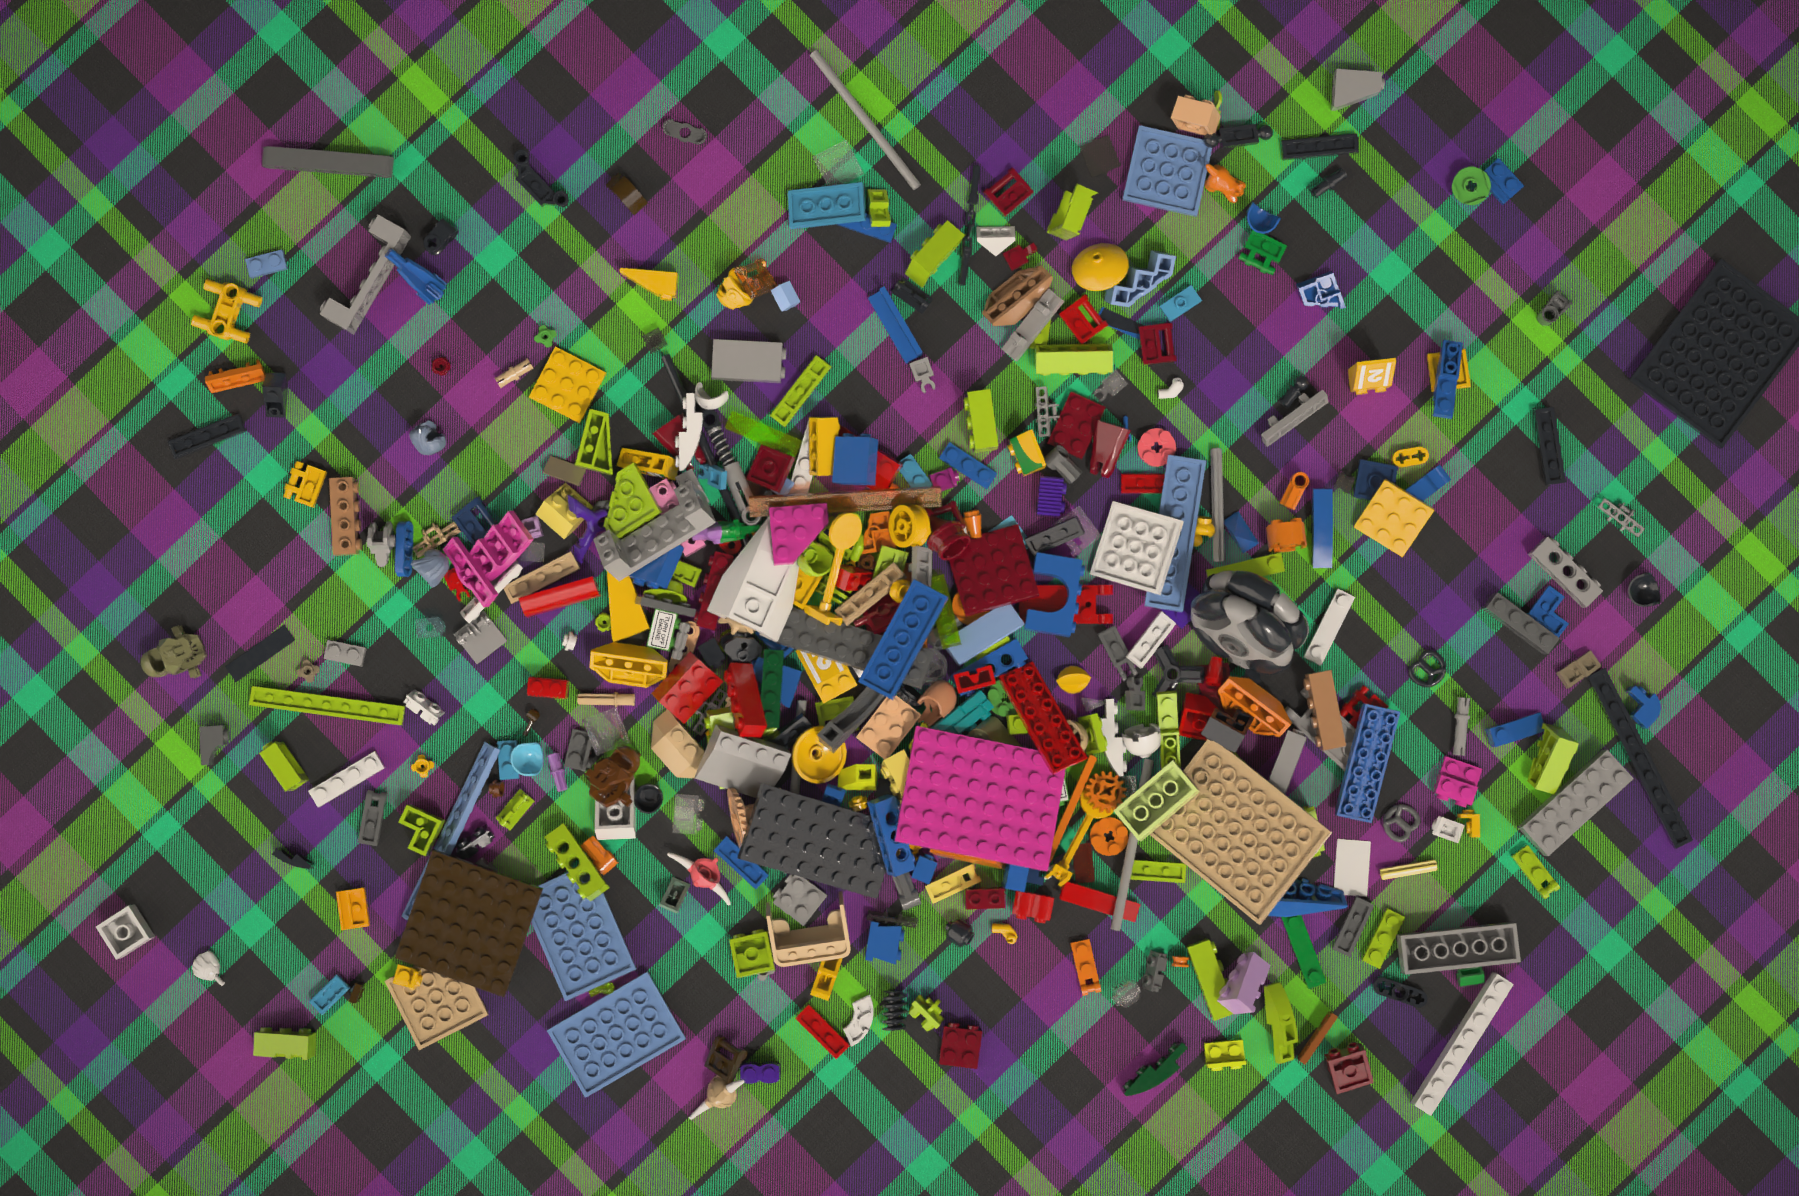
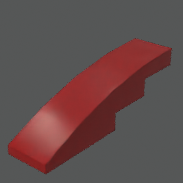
M1066 882L1062 887L1059 899L1113 916L1117 896ZM1126 900L1123 919L1135 922L1141 904Z

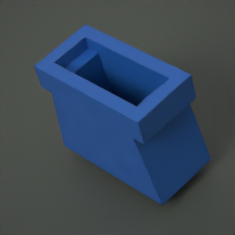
M871 920L865 960L873 961L874 957L896 965V960L900 961L902 949H898L899 941L903 942L905 930H901L902 925H878L879 921Z

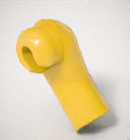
M992 923V933H1002L1009 944L1016 942L1017 933L1010 924Z

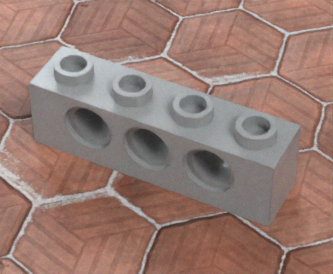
M1552 537L1543 538L1528 555L1582 608L1588 607L1603 592L1600 588V583L1594 578L1590 579L1586 575L1587 571L1581 565L1577 566L1572 561L1573 557L1568 552H1563L1555 539ZM1550 553L1556 555L1557 560L1555 563L1549 560ZM1564 566L1569 567V576L1563 574ZM1578 580H1582L1584 583L1582 590L1577 588L1576 583Z

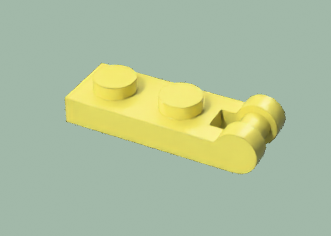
M974 863L926 885L925 888L932 903L934 904L981 882L980 876H977L974 870L976 869ZM968 873L970 880L965 882L962 875Z

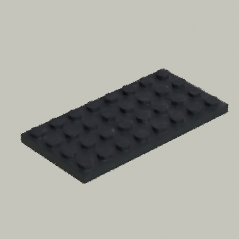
M761 783L737 858L877 899L886 868L871 816ZM895 831L891 833V839L894 838Z

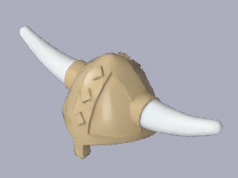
M718 1075L715 1076L708 1085L707 1099L689 1116V1119L692 1120L712 1107L723 1109L730 1107L737 1099L736 1089L745 1081L742 1079L731 1083Z

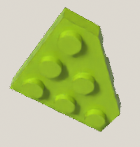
M632 463L617 472L614 492L612 491L609 502L608 516L604 522L606 531L611 530L619 539L662 513L636 463Z

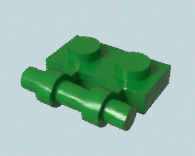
M1252 230L1244 248L1250 250V253L1246 255L1241 252L1238 259L1245 262L1244 264L1247 266L1252 265L1260 269V272L1273 275L1276 268L1269 265L1271 261L1277 264L1280 262L1287 245ZM1255 254L1265 257L1264 263L1255 259Z

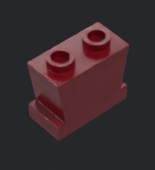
M1003 887L966 888V910L1005 908V889Z

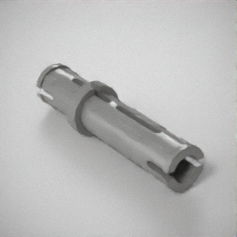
M1458 697L1457 714L1454 716L1456 718L1453 755L1465 756L1468 719H1470L1468 715L1470 698Z

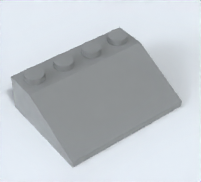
M715 725L694 778L726 789L735 788L739 793L757 798L761 783L773 787L776 785L785 771L791 753L784 746L756 737H739L738 731Z

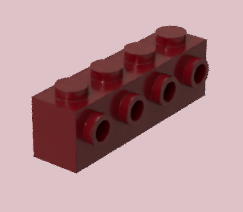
M715 551L714 555L711 554L708 566H711L710 574L706 573L704 579L706 589L705 592H701L699 603H702L700 611H696L694 621L697 622L696 626L713 631L717 630L720 616L707 611L722 575L733 563L735 556Z

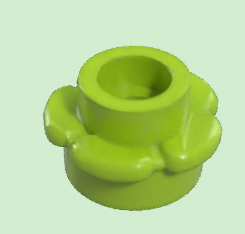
M601 613L595 619V625L599 631L611 630L610 615H607V613Z

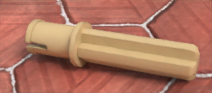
M615 692V694L579 693L577 702L579 705L635 706V694H618V692Z

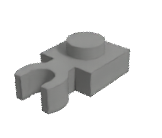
M928 357L909 363L915 381L922 382L921 391L926 393L924 388L926 384H930L932 389L935 390V383L929 379L934 374Z

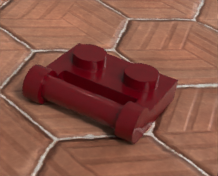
M1013 167L1007 170L1008 173L993 186L983 191L984 195L1004 217L1034 193ZM1011 179L1016 181V183L996 198L994 194Z
M1172 323L1138 327L1143 365L1177 361V355H1174ZM1159 331H1164L1167 356H1162Z

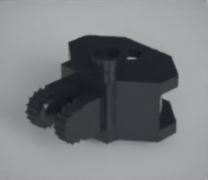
M730 631L723 635L720 640V645L729 658L727 669L730 663L750 664L751 660L762 653L763 647L748 632H736L732 635Z

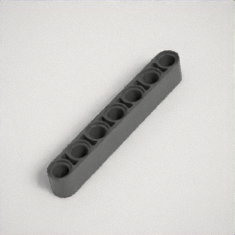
M263 147L262 167L381 178L393 177L394 158L390 156Z

